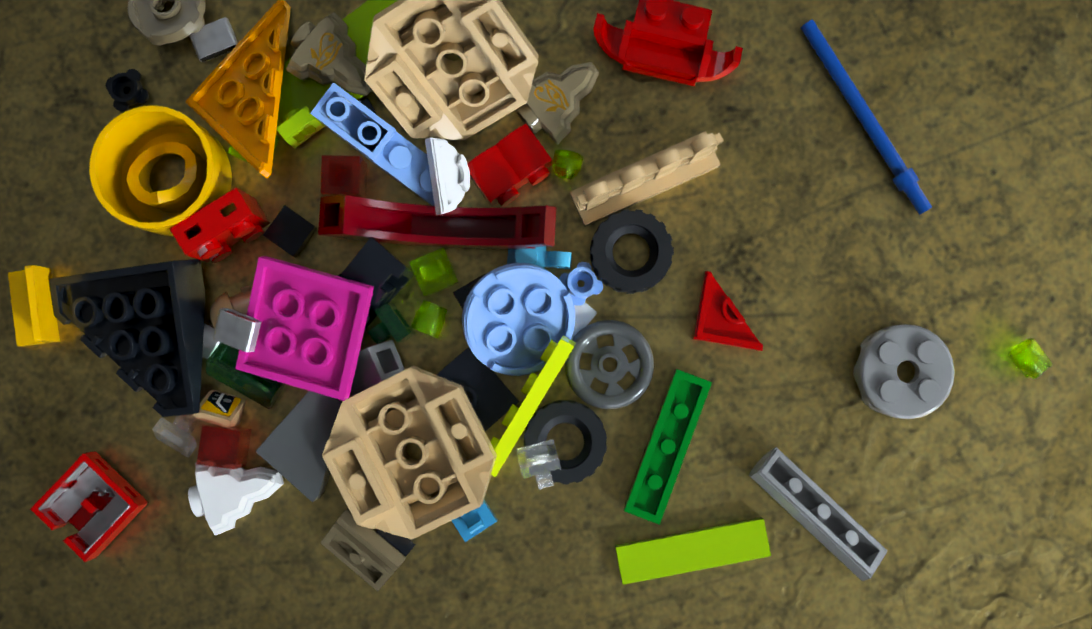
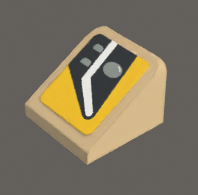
M211 390L201 401L199 413L193 414L195 419L226 428L235 427L240 424L246 399L219 390Z

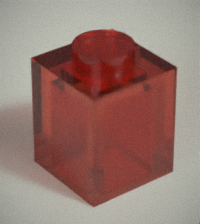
M322 155L321 194L323 196L350 195L366 198L367 163L361 156Z
M216 424L202 426L196 464L228 469L246 466L252 429L243 427L226 428Z

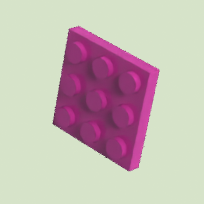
M267 256L258 257L247 316L262 322L255 351L244 352L239 350L235 369L345 401L350 396L374 286Z

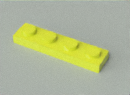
M563 335L558 343L551 339L540 358L546 362L539 376L532 372L525 382L521 392L527 396L520 407L512 404L501 423L507 427L501 439L499 440L494 436L490 442L497 454L492 476H497L576 343Z

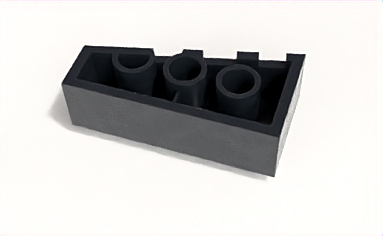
M371 237L338 276L374 286L365 325L366 330L415 274L382 244Z

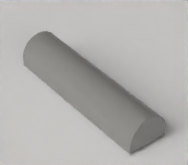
M777 447L766 453L753 467L749 476L861 581L870 579L888 550Z

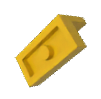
M28 265L25 266V270L8 272L17 346L24 347L60 341L58 321L54 316L49 279L52 278L51 268Z

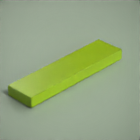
M762 517L615 545L623 585L771 556L765 522Z

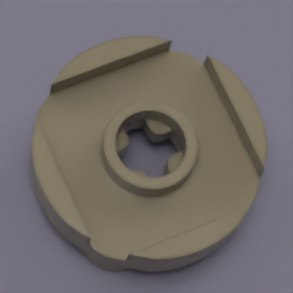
M129 0L128 16L141 35L146 37L153 45L160 46L180 41L191 33L199 32L205 24L203 15L206 4L205 0ZM170 1L174 5L167 12H159L164 9V3Z

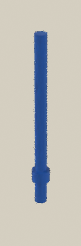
M812 19L801 26V30L895 176L892 179L900 192L902 190L905 192L919 215L926 212L932 206L917 183L920 179L912 167L910 169L907 168L815 21Z

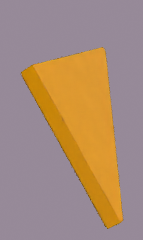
M277 0L185 101L265 178H268L272 171L291 6L285 0Z

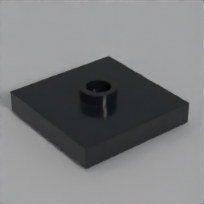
M469 347L436 374L462 385L484 431L488 430L509 411L512 404L517 405L520 402L496 373L477 359Z

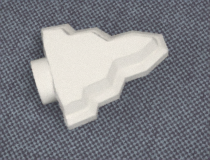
M217 459L195 462L197 485L189 488L188 499L193 514L196 517L205 515L214 535H218L235 528L236 519L250 514L254 502L269 498L284 484L282 475L275 469L257 467L245 470L237 463L221 465Z

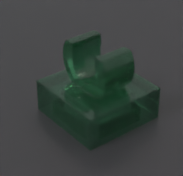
M386 303L375 311L382 322L368 332L376 344L383 343L392 336L397 343L405 342L416 334L394 303Z

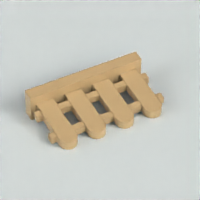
M704 131L570 191L569 194L584 227L720 167L721 164L715 153L718 149L717 145L723 142L720 132L717 134H707Z

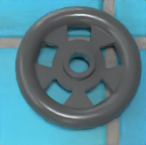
M602 320L584 327L572 339L576 344L565 361V373L570 387L581 400L601 409H618L632 404L647 390L653 377L654 358L648 341L636 328L617 320ZM603 335H612L614 346H605L599 349L596 338ZM629 344L634 347L638 355V359L631 363H628V359L622 351V348ZM582 352L593 354L591 370L580 369ZM607 357L614 358L617 363L616 369L612 372H607L603 368V361ZM629 371L636 379L630 387L623 390L617 382ZM595 377L609 384L605 394L590 388Z

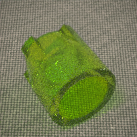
M424 300L416 312L410 327L438 339L445 323L447 309Z
M1034 338L1022 341L1008 353V357L1026 378L1035 379L1053 365Z

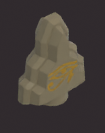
M335 12L326 16L316 26L309 21L296 31L291 41V46L296 50L286 68L289 73L302 81L311 78L323 86L334 82L346 92L367 96L372 91L364 80L366 65L356 57L357 46L347 35L349 27Z
M592 62L572 65L561 74L547 71L539 77L533 78L528 101L525 105L519 107L516 113L534 134L542 129L558 145L571 132L570 123L580 113V101L591 92L599 71Z

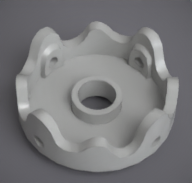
M893 325L870 334L862 341L860 345L861 352L853 374L859 387L862 401L870 409L893 418L915 419L935 411L949 396L954 383L955 370L953 358L948 347L940 337L930 330L917 325ZM903 361H909L915 368L914 378L907 383L901 381L897 375V368Z

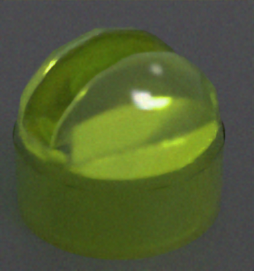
M556 150L552 162L555 175L561 179L566 177L567 179H574L582 168L584 157L574 151Z

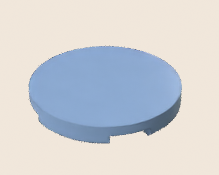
M529 263L506 264L485 274L469 292L462 312L463 334L472 353L491 370L510 376L528 375L542 370L546 362L540 358L551 339L558 343L564 335L571 340L575 327L574 303L566 287L548 270Z

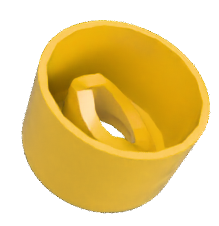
M141 106L118 115L101 131L91 152L90 179L93 190L103 207L118 220L158 235L173 236L170 231L171 227L231 191V166L221 143L214 135L181 112L168 107ZM168 154L181 156L185 160V173L181 182L171 189L153 192L150 186V173L154 164ZM196 225L190 230L196 232L200 230V227Z

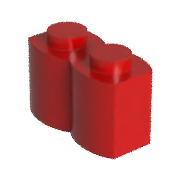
M524 124L467 164L470 170V178L490 206L493 207L499 203L501 207H504L520 195L517 190L528 182L534 186L544 180L550 174L548 168L552 166V159L529 126Z

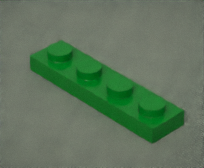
M675 369L625 503L624 512L660 525L712 382Z

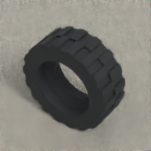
M621 210L618 214L614 213L608 216L598 226L590 245V261L594 268L593 271L602 280L604 285L613 288L614 291L619 293L634 294L647 291L666 276L672 264L674 247L671 245V234L667 233L666 226L662 221L659 222L655 219L656 216L651 213H643V210ZM637 234L648 243L650 255L647 263L642 268L626 270L615 262L613 246L621 236Z
M558 400L541 407L528 422L524 433V452L530 466L535 469L539 476H543L552 483L558 482L562 483V485H569V483H578L583 481L584 478L590 477L595 473L597 467L602 464L607 450V435L600 418L589 407L572 400ZM557 424H573L583 434V449L578 456L571 460L557 459L547 448V435Z

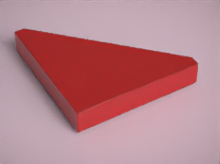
M704 271L692 339L762 351L763 344L759 342L739 310L713 277L712 272Z

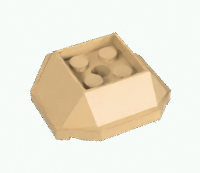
M398 0L374 16L364 80L411 138H427L430 136L441 139L466 140L527 103L538 64V53L500 0ZM447 53H455L458 54L461 58L456 61H451L446 59L444 55Z
M411 366L342 401L322 457L358 526L370 529L376 528L393 535L414 539L479 508L483 504L497 454L462 385L418 367ZM409 442L419 445L422 450V459H414L408 454L407 444Z

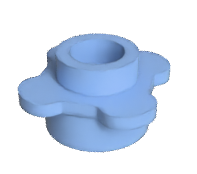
M587 262L578 263L577 267L570 273H563L559 277V280L570 293L576 306L583 305L586 298L592 294L598 295L603 290L602 281L597 279L595 273L591 270V265ZM582 280L584 282V286L579 287L577 282Z

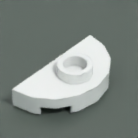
M427 138L425 139L435 212L436 215H442L455 210L462 201L465 192L469 190L470 170L464 155L459 154L453 146L448 144V141L445 139Z

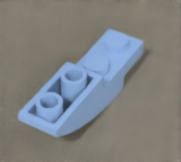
M333 82L310 114L400 184L406 186L431 206H435L427 154Z

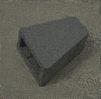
M308 391L255 452L311 502H314L325 493L331 474L322 454L327 440L330 438L343 400Z

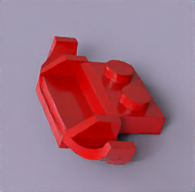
M639 0L634 22L626 20L624 29L611 26L605 20V15L597 13L593 27L594 36L601 49L610 58L623 65L622 70L690 86H695L696 82L714 81L730 74L740 64L743 48L735 46L729 52L713 51L714 41L707 39L713 10L673 0Z

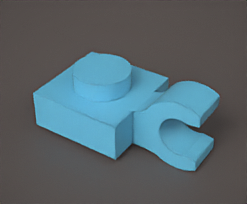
M547 247L508 249L507 264L529 263L544 269L548 267L571 270L572 254L571 252L546 251Z

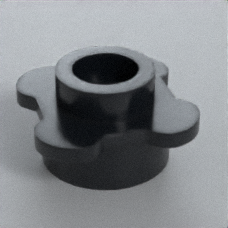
M129 69L126 73H118L106 81V89L114 99L113 106L120 112L127 111L129 106L136 103L144 104L149 99L148 91L143 89L140 82L142 76L135 69ZM129 87L130 92L125 94V88Z

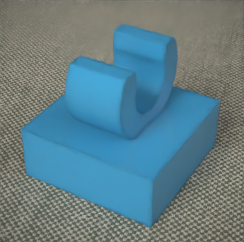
M485 499L479 508L452 520V523L465 542L497 522V518Z

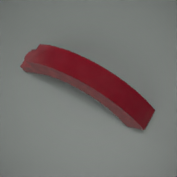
M350 195L323 196L320 198L318 235L368 241L372 237L380 243L430 247L535 249V247L554 246L557 207L548 205L503 208L457 207L453 211L436 215L435 206L397 203Z

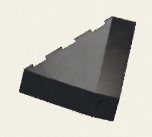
M175 260L49 279L54 316L63 325L70 324L71 322L84 333L80 340L99 358L108 355L121 368L118 369L116 374L135 392L144 389L157 401L152 407L162 417L199 413L206 299L201 260Z

